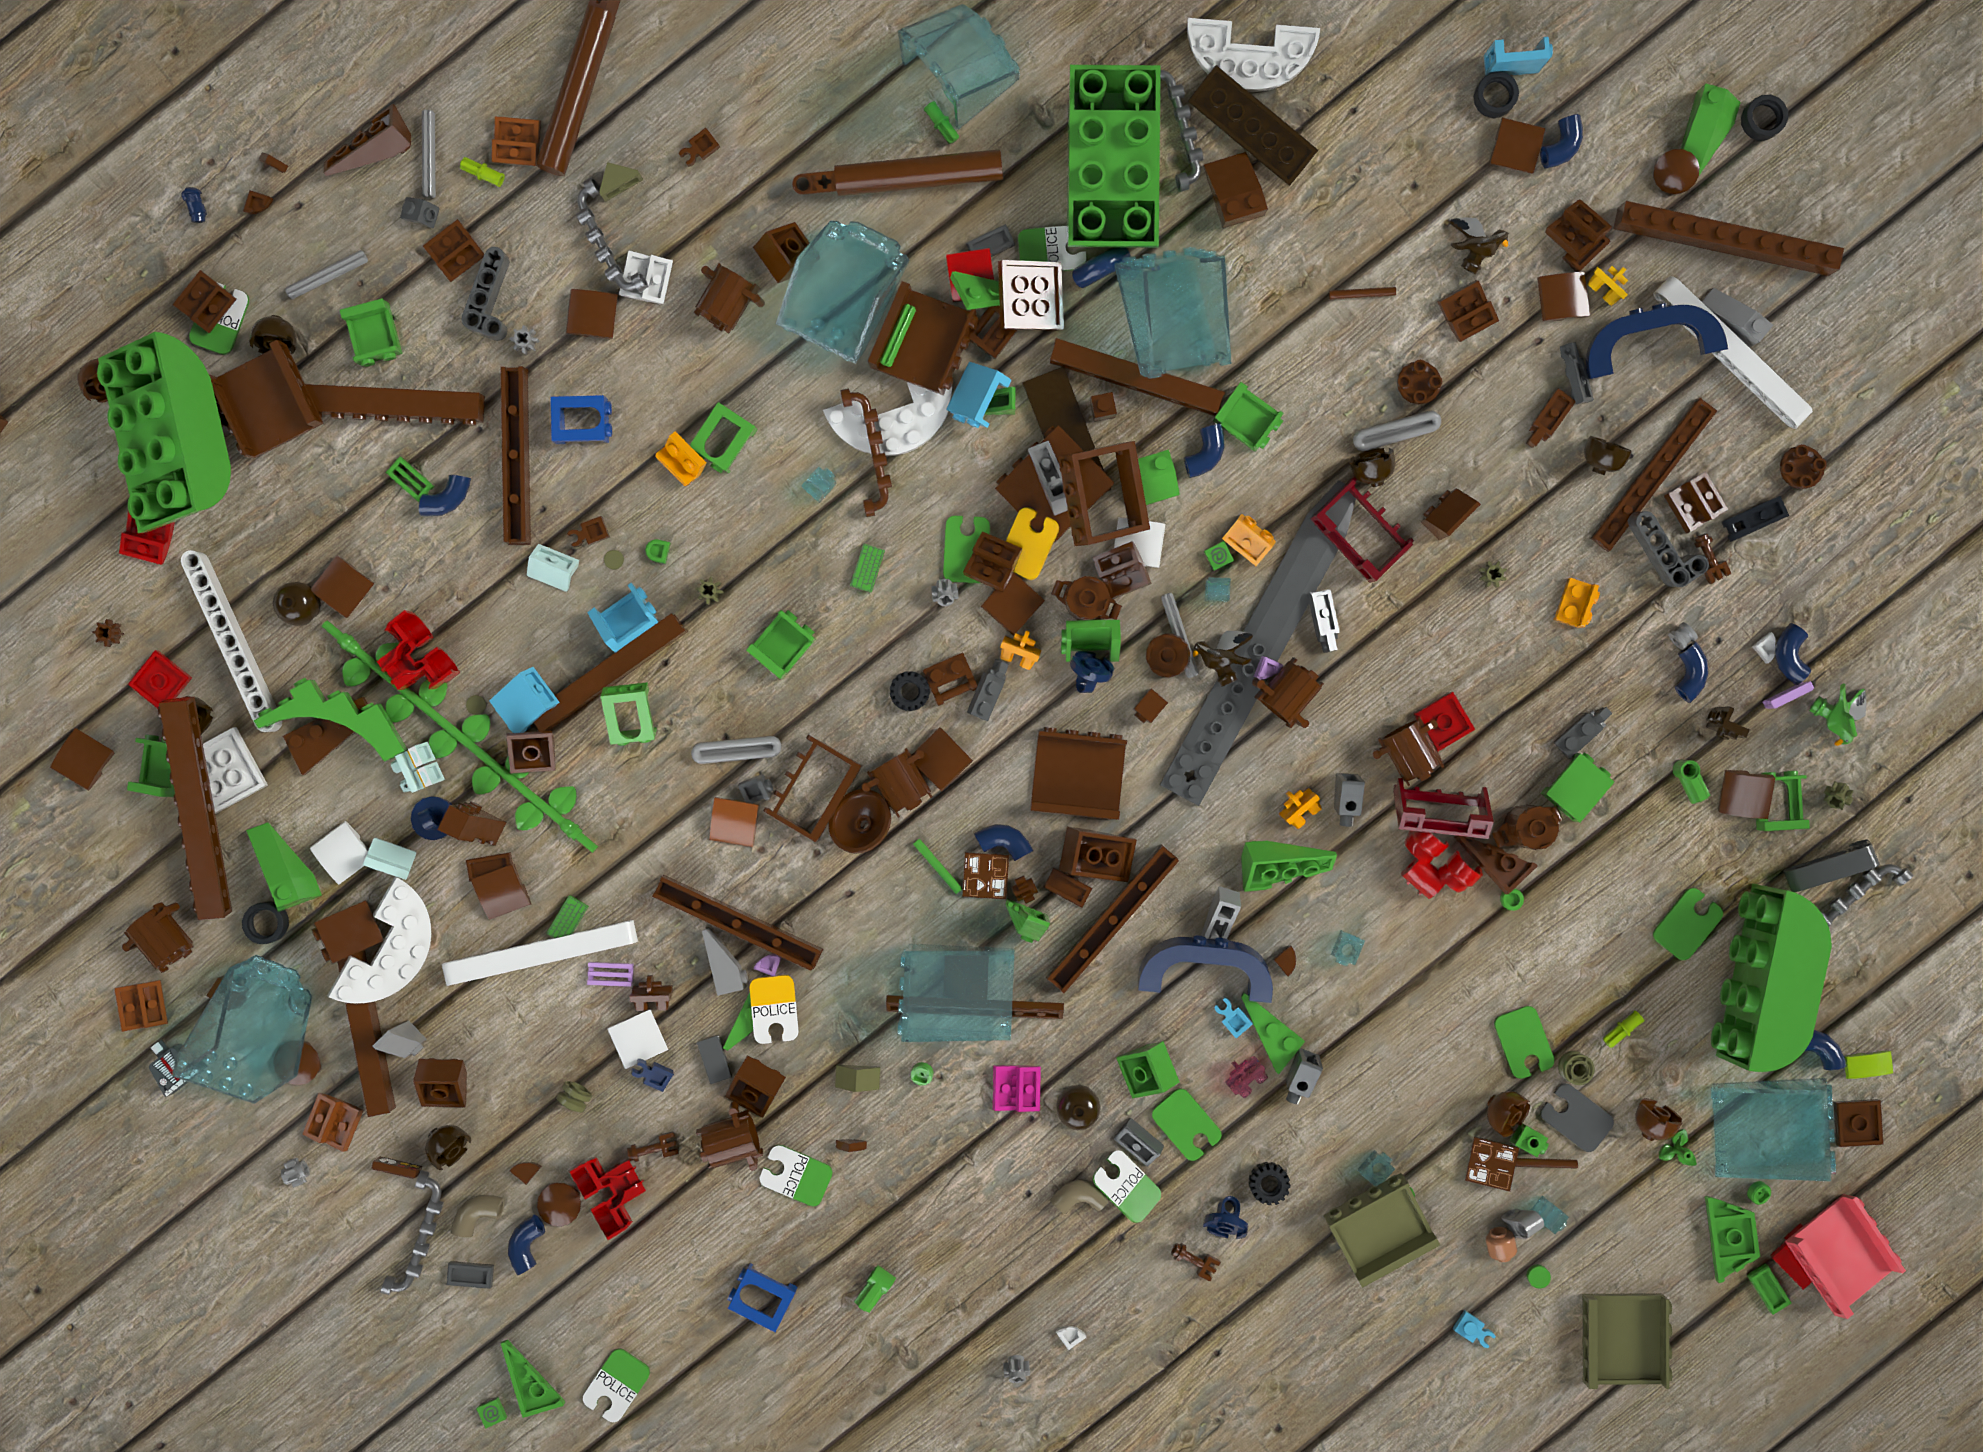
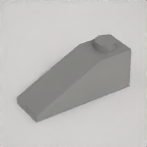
M1712 288L1702 300V303L1748 347L1759 343L1773 327V324L1756 310L1716 288Z
M1049 441L1028 448L1054 516L1067 511L1063 481L1059 469L1060 465Z
M1218 887L1210 905L1201 936L1206 937V939H1216L1219 937L1227 939L1241 908L1240 892Z
M710 928L702 930L717 996L743 990L746 987L745 983H748L746 970H742L740 963Z
M407 1021L388 1030L373 1047L376 1050L406 1058L411 1054L416 1056L424 1048L422 1044L427 1039L410 1021Z

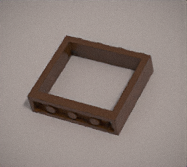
M1135 441L1058 456L1074 546L1091 545L1150 530ZM1115 452L1129 527L1092 536L1078 460Z

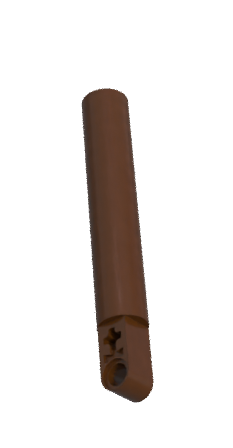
M589 0L536 163L538 168L557 176L566 175L621 0Z
M1000 149L834 165V171L798 174L793 179L792 185L793 189L802 195L837 191L838 196L997 181L1003 180ZM824 175H826L827 179H831V184H828L826 189H824V185H819L818 183L819 180H823ZM803 177L809 181V187L805 191H801L797 186L798 180Z

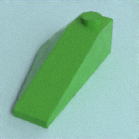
M269 823L246 830L278 912L322 896L314 874Z

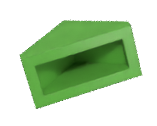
M1015 387L996 389L984 415H1015Z

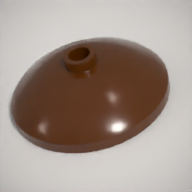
M859 789L846 794L829 820V833L833 842L840 849L849 853L859 854L872 850L883 841L891 825L890 807L886 800L873 790L863 791V789Z

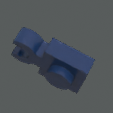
M637 1059V1065L641 1066L642 1069H631V1074L634 1077H644L643 1084L661 1092L664 1091L674 1075L672 1069L653 1062L650 1067L643 1059Z

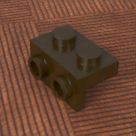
M1730 706L1715 707L1709 712L1706 719L1708 721L1706 727L1716 731V736L1725 740H1729V738L1733 740L1747 738L1750 731L1748 728L1729 721L1734 711V708Z

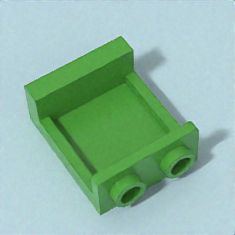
M383 298L340 310L341 318L346 321L355 353L353 357L355 363L362 365V367L374 365L375 361L382 359L383 361H391L396 359L397 355L403 354L390 305Z
M1240 382L1213 419V422L1221 424L1224 430L1256 452L1259 447L1264 449L1271 439L1268 437L1271 430L1277 431L1284 420L1281 417L1284 413L1273 409L1247 390L1248 386Z
M780 610L777 617L756 642L751 644L746 650L779 679H783L816 640L812 636L815 632L806 624L801 627L795 622L798 618L789 610L786 612Z
M1120 620L1066 621V629L1061 630V654H1066V662H1070L1071 651L1110 650V662H1119L1121 644Z
M145 734V738H136L135 742L144 744L139 782L128 781L127 790L159 797H174V785L170 782V763L166 760V741L163 738L159 740L157 735Z
M1576 753L1573 756L1574 759L1552 785L1545 787L1540 793L1553 805H1557L1559 810L1572 821L1579 823L1614 784V781L1610 778L1611 774L1603 767L1598 768L1593 764L1594 759L1586 753Z

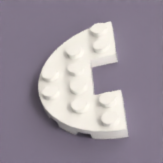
M1187 19V34L1190 48L1202 69L1209 74L1214 66L1217 65L1248 92L1271 90L1284 85L1296 77L1311 59L1320 35V28L1276 25L1274 47L1230 43L1232 21Z
M907 382L914 403L879 414L878 422H874L876 431H881L883 444H879L880 453L885 452L886 456L901 455L911 452L928 442L943 425L949 411L946 409L952 398V386L950 390L946 389L943 396ZM852 401L853 406L844 408L842 403L823 410L829 424L838 436L855 449L871 454L863 410L859 402Z
M394 877L373 914L375 918L392 925L370 965L349 956L327 995L329 998L346 1003H368L381 1000L405 987L421 969L431 942L430 918L419 895L398 877Z

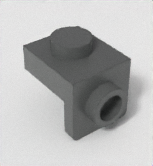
M406 197L400 218L434 228L440 209L426 200Z
M764 774L738 784L745 802L754 803L762 799L769 800L771 798L773 786L771 781L765 778Z

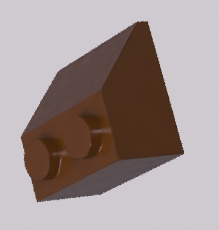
M796 222L765 232L753 246L777 283L795 277L820 259Z
M1457 488L1451 492L1446 490L1438 498L1441 502L1436 507L1430 506L1423 513L1425 518L1421 523L1438 540L1449 537L1481 504Z
M747 1055L725 1097L763 1118L786 1077L779 1071L762 1064L758 1059Z
M419 1059L413 1082L421 1107L465 1108L467 1071L464 1061L458 1059Z

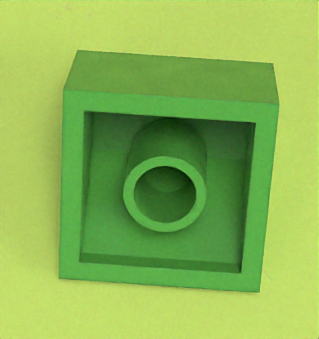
M1169 449L1138 459L1146 505L1180 495Z
M1164 1041L1147 1044L1116 1057L1132 1099L1164 1093L1180 1083Z

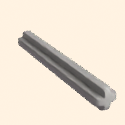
M432 110L422 111V196L427 199H433L436 196L435 113Z
M360 250L286 287L285 291L289 298L294 299L367 263L368 258Z
M1172 593L1164 594L1161 596L1172 633L1183 638L1189 646L1190 662L1185 670L1188 678L1197 676L1199 672Z

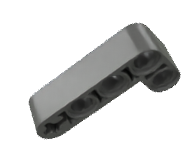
M490 247L484 254L461 320L462 324L473 333L500 341L506 337L508 330L506 325L498 318L491 316L510 260L507 254L500 248ZM499 256L501 257L500 260H496L494 262V258H499ZM493 275V282L485 284L486 278ZM481 296H486L485 303L478 305V299ZM478 317V323L475 326H470L471 319ZM499 324L498 332L492 334V326Z
M1639 511L1629 516L1628 525L1665 585L1669 587H1684L1707 571L1709 562L1706 557L1702 555H1687L1682 559L1679 557L1656 517L1651 512ZM1653 534L1656 537V543L1654 545H1652L1650 542V538ZM1664 553H1666L1668 557L1667 562L1665 564L1662 562V556ZM1694 560L1697 561V568L1695 570L1692 569V562ZM1675 572H1677L1679 575V579L1676 583L1673 580V575Z
M1866 839L1850 844L1849 849L1789 867L1784 870V874L1791 892H1799L1876 868L1880 863L1872 843Z

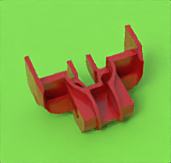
M404 610L387 624L384 631L392 634L399 644L376 662L382 668L381 671L383 673H388L392 679L390 683L395 685L398 690L410 687L423 676L430 683L429 689H437L443 683H448L460 674V670L454 661L440 647L434 648L417 662L411 657L410 654L417 647L424 646L434 638L425 623L415 613Z
M1409 830L1404 843L1406 848L1416 858L1401 872V875L1406 879L1407 885L1411 883L1418 889L1417 893L1419 895L1423 894L1428 899H1431L1445 884L1459 893L1467 887L1473 886L1483 876L1482 868L1479 865L1474 870L1470 868L1461 858L1459 851H1456L1447 860L1446 864L1437 868L1431 862L1434 857H1438L1449 846V843L1447 841L1441 842L1432 833Z
M591 1157L568 1171L585 1200L596 1194L600 1189L610 1187L614 1195L607 1201H602L590 1208L607 1240H610L626 1230L633 1222L624 1204L646 1191L642 1184L644 1180L638 1178L634 1170L636 1166H632L628 1159L605 1172L597 1157Z

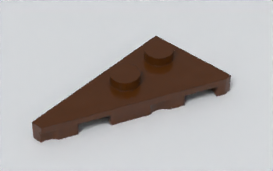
M1454 836L1506 895L1510 894L1538 867L1536 863H1529L1518 858L1515 854L1506 853L1503 849L1489 843L1485 844L1474 839L1475 837Z

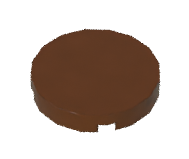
M1165 633L1159 635L1149 643L1146 649L1147 663L1150 669L1161 677L1170 678L1180 675L1186 670L1190 662L1189 646L1183 638L1176 634Z

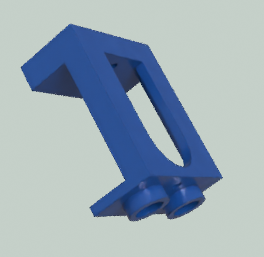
M604 395L551 397L552 442L555 444L579 441H604L609 443V437H612V424L609 423V415L612 414L611 401H608V398ZM592 407L599 411L601 420L595 428L565 430L564 408Z
M750 1263L748 1269H742L737 1279L741 1282L738 1289L733 1287L727 1299L731 1301L728 1309L776 1332L795 1295L797 1286L791 1283L786 1286L752 1269L753 1264ZM748 1284H753L782 1298L773 1317L745 1304L740 1298L741 1289Z

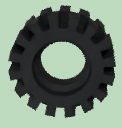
M906 671L898 674L892 680L890 697L898 708L905 711H915L923 707L929 699V684L919 673ZM906 683H914L918 687V695L913 700H907L901 694V689Z
M1264 1162V1165L1258 1164V1168H1253L1251 1171L1252 1175H1249L1250 1182L1248 1183L1253 1196L1260 1203H1267V1205L1271 1206V1203L1277 1205L1279 1204L1278 1201L1282 1200L1283 1202L1285 1195L1288 1196L1289 1194L1288 1189L1291 1187L1287 1173L1280 1165H1276L1273 1162L1271 1164ZM1269 1175L1276 1177L1278 1180L1276 1189L1271 1192L1265 1191L1261 1187L1262 1179Z

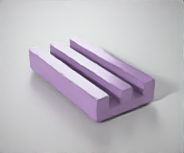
M1811 681L1802 682L1762 702L1765 708L1775 709L1812 691L1814 687Z
M588 962L587 985L633 986L634 964ZM594 967L628 969V973L594 971ZM594 976L628 978V981L594 979Z

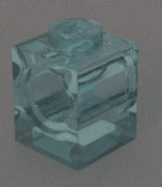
M818 466L801 487L820 503L836 486L837 483L834 480L836 476L828 468L822 470Z
M1208 577L1205 583V601L1226 603L1230 601L1231 578Z
M1341 930L1331 953L1332 956L1336 957L1335 962L1344 966H1348L1349 963L1355 965L1365 940ZM1346 944H1351L1352 952L1349 955H1343L1342 948Z
M1374 1150L1357 1170L1371 1184L1377 1186L1385 1182L1395 1168L1391 1165L1393 1160L1384 1152L1379 1154ZM1375 1164H1383L1381 1171L1373 1172Z
M1541 1196L1531 1209L1542 1217L1544 1226L1555 1235L1567 1225L1569 1216L1544 1196Z

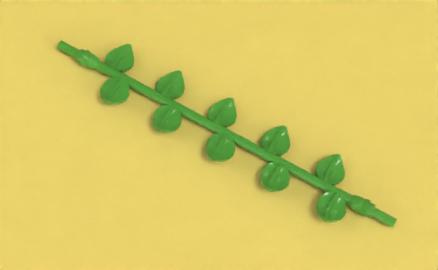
M328 620L322 624V628L337 639L340 648L358 657L348 660L343 666L342 673L345 685L351 687L362 684L369 678L371 669L391 684V677L387 672L383 673L381 671L382 668L376 660L378 661L398 646L399 643L381 645L376 652L375 660L361 649V646L354 640L352 635L343 634ZM426 680L420 686L419 696L409 688L398 690L401 694H396L387 700L386 713L391 722H400L407 719L414 711L415 704L444 729L433 733L429 739V746L435 758H443L450 755L457 747L458 740L488 765L478 768L473 773L472 785L476 794H486L495 790L500 783L501 776L531 802L520 805L516 810L515 819L519 830L535 828L541 823L545 813L560 826L568 838L579 841L592 853L597 850L598 846L582 833L583 830L579 828L578 824H574L571 820L561 816L569 813L576 803L577 792L575 787L554 789L550 793L548 805L518 780L526 777L529 772L510 773L509 756L506 759L505 769L475 744L484 740L489 733L491 722L488 715H473L466 718L463 722L462 733L432 708L438 706L445 699L448 688L447 683H443L437 689L431 690L429 689L430 683Z

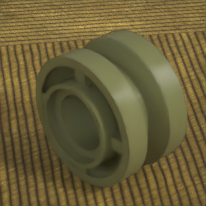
M1579 1051L1566 1052L1558 1062L1560 1075L1574 1085H1584L1594 1076L1595 1067L1593 1061ZM1579 1064L1578 1070L1573 1072L1574 1067Z
M565 1081L562 1086L565 1092H559L556 1099L567 1109L583 1113L587 1107L584 1102L591 1100L592 1093L578 1083Z

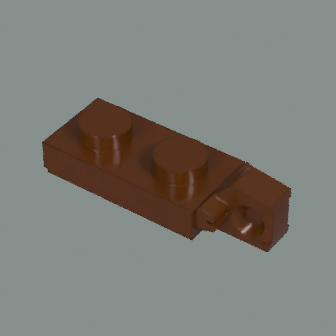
M1559 388L1556 389L1531 424L1529 431L1532 434L1526 444L1534 448L1541 439L1545 442L1550 438L1575 404V400Z

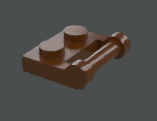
M999 305L988 307L980 317L975 330L972 329L968 336L970 337V342L977 345L995 360L1018 331L1001 329L999 317L983 339L978 337V334L995 313L1000 316Z
M963 652L923 670L938 706L943 705L944 701L967 691H975L978 687ZM961 677H967L968 682L940 694L938 687Z

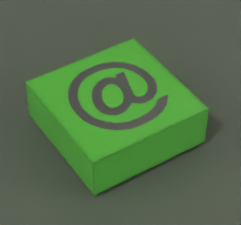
M1225 541L1204 551L1213 571L1234 561Z
M499 1397L476 1408L485 1429L507 1418Z

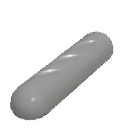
M1426 411L1362 429L1354 435L1353 444L1358 450L1367 451L1431 433L1440 427L1441 417L1435 411Z
M775 736L700 742L693 746L691 756L699 764L769 758L777 756L781 751L782 745Z

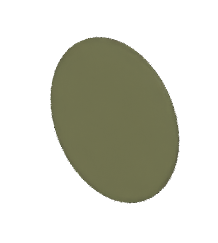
M611 550L606 553L604 562L609 569L616 570L623 565L624 557L621 552Z
M473 695L467 700L466 708L471 714L479 715L484 712L486 702L481 696Z

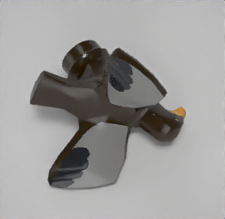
M1465 217L1450 220L1449 224L1467 237V240L1451 243V246L1457 250L1467 249L1470 251L1469 255L1463 259L1461 267L1474 275L1481 270L1483 259L1495 255L1500 244L1508 247L1509 233L1504 230H1497L1492 236L1486 237L1482 224L1477 218Z
M1226 631L1221 636L1215 649H1211L1205 641L1197 642L1194 646L1193 657L1200 654L1205 666L1217 672V682L1223 687L1238 680L1235 675L1236 672L1231 669V664L1246 665L1251 662L1250 658L1238 656L1234 652L1250 641L1253 635L1242 631Z

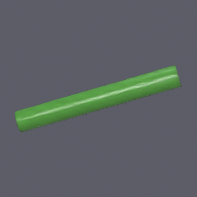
M919 838L913 845L955 894L960 892L963 888Z

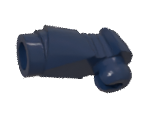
M186 187L182 191L181 197L186 201L191 222H206L207 212L200 195L202 192L194 187Z

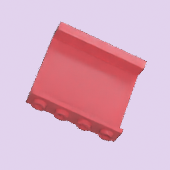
M1843 1194L1785 1242L1833 1314L1849 1319L1854 1314L1849 1307L1891 1271L1903 1274L1906 1270L1901 1264L1900 1257L1890 1248L1888 1239L1876 1227V1221L1864 1209V1203L1856 1196Z

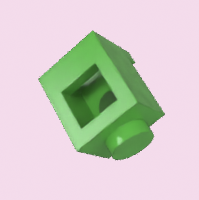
M1524 1123L1521 1126L1518 1125L1510 1139L1514 1145L1535 1157H1538L1539 1154L1543 1155L1549 1145L1546 1142L1548 1140L1546 1136ZM1536 1139L1533 1145L1530 1146V1141Z

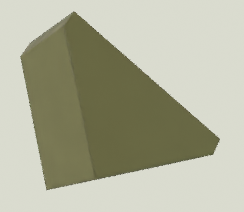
M607 162L599 193L607 202L643 181V178L636 169Z
M837 1064L835 1087L852 1092L879 1090L881 1067Z

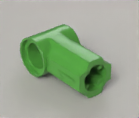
M1684 759L1674 763L1673 774L1679 778L1691 804L1702 802L1711 796L1700 775L1698 763ZM1688 764L1690 768L1689 773L1685 775L1683 768Z
M877 1265L854 1302L860 1309L870 1313L881 1296L886 1294L891 1288L896 1277Z

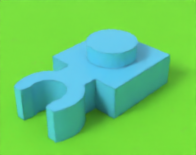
M1224 998L1223 1001L1227 1004V1008L1221 1010L1217 1005L1214 1008L1217 1013L1225 1015L1226 1018L1222 1023L1237 1039L1253 1023L1239 1007L1233 1010L1231 1001L1228 998Z
M1466 1310L1463 1311L1453 1326L1455 1332L1472 1343L1478 1338L1479 1343L1485 1348H1489V1345L1484 1341L1485 1336L1489 1335L1494 1339L1496 1337L1491 1330L1482 1329L1485 1324Z

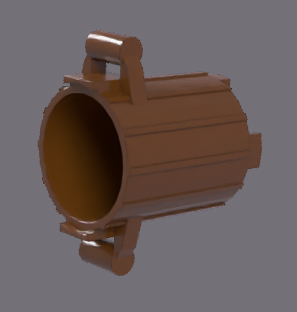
M718 263L714 271L708 266L702 267L701 272L711 281L696 304L694 314L698 317L699 315L703 316L707 321L714 324V328L721 332L724 329L729 334L736 326L750 301L758 307L765 305V301L758 295L761 288L757 284H751L742 276L722 266L720 263Z
M1084 576L1073 582L1056 580L1051 595L1066 605L1069 615L1077 620H1095L1097 618L1117 620L1122 608L1121 605L1117 604L1110 597L1106 584L1097 579V577ZM1067 585L1063 597H1060L1063 586ZM1110 603H1112L1113 607L1108 616L1106 615Z
M1292 657L1268 685L1259 678L1253 679V686L1260 689L1254 698L1258 699L1272 713L1286 722L1285 725L1292 728L1295 723L1303 728L1309 726V721L1304 719L1300 713L1324 685L1323 682H1316L1319 676L1313 670L1309 671L1303 666L1296 665L1297 659Z
M1418 716V719L1397 728L1382 739L1379 737L1378 741L1382 747L1373 750V757L1379 759L1382 755L1388 753L1407 786H1410L1409 781L1415 778L1424 781L1431 777L1430 774L1433 772V769L1439 764L1442 768L1445 767L1442 763V758L1427 734V731L1437 728L1438 723L1436 719H1430L1429 722L1424 724L1421 717Z
M905 748V752L875 770L867 771L872 781L862 785L863 791H869L871 787L877 785L897 818L900 817L898 811L903 808L911 811L922 803L920 798L926 794L930 798L933 797L930 793L931 790L914 764V761L924 758V752L919 750L912 756L909 750Z
M1528 804L1515 806V808L1507 813L1503 824L1496 831L1492 832L1498 848L1518 845L1532 850L1546 849L1556 841L1559 832V822L1563 818L1557 805L1552 807Z
M163 902L153 905L152 910L139 917L126 929L124 934L129 940L122 945V949L128 952L138 948L155 970L159 969L161 973L169 970L168 964L171 965L182 957L187 958L192 953L191 949L194 948L192 945L193 941L172 917L174 912L180 909L179 904L175 902L165 906Z
M731 1102L729 1106L730 1118L704 1125L696 1130V1136L701 1135L702 1137L701 1159L703 1162L709 1161L708 1168L713 1169L747 1159L749 1169L755 1171L758 1167V1157L763 1156V1148H760L754 1121L749 1114V1109L740 1112L738 1103Z

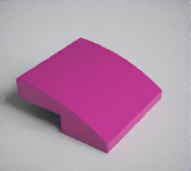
M993 1065V1110L1040 1111L1041 1067Z

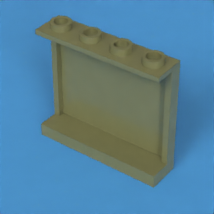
M1402 1173L1391 1176L1387 1181L1369 1188L1363 1194L1351 1198L1348 1202L1339 1207L1332 1208L1323 1215L1362 1288L1440 1246L1437 1237L1432 1232L1409 1187L1408 1181Z
M1662 1293L1582 1294L1583 1383L1589 1389H1598V1385L1662 1384L1666 1389H1670V1381H1672L1673 1376L1672 1370L1669 1367V1359H1672V1348L1669 1345V1337L1672 1336V1326L1669 1323V1315L1672 1314V1304L1669 1299Z

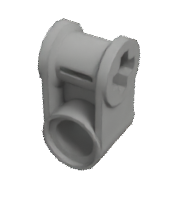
M1513 1209L1501 1217L1507 1223L1515 1239H1528L1544 1227L1542 1217L1534 1210Z

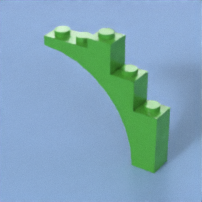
M306 678L294 683L295 688L289 690L294 699H291V697L283 699L278 703L279 707L274 710L268 708L258 714L259 718L254 720L258 728H265L279 721L296 717L327 719L344 725L361 735L375 748L384 762L408 750L381 704L374 705L372 702L362 707V713H360L348 692L341 693L338 690L328 695L329 700H326L316 681L307 680Z

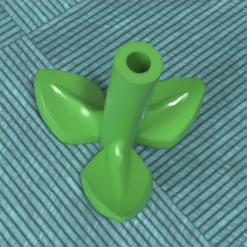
M1680 1129L1671 1138L1674 1146L1663 1145L1658 1157L1661 1160L1668 1161L1676 1153L1678 1161L1682 1164L1696 1166L1697 1162L1693 1152L1682 1147L1688 1141L1687 1131Z

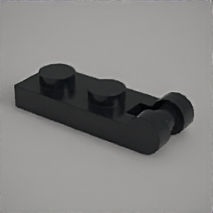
M1777 496L1721 523L1723 528L1726 527L1729 533L1728 539L1732 542L1788 517L1789 513L1781 496ZM1740 521L1743 529L1738 531L1735 523Z

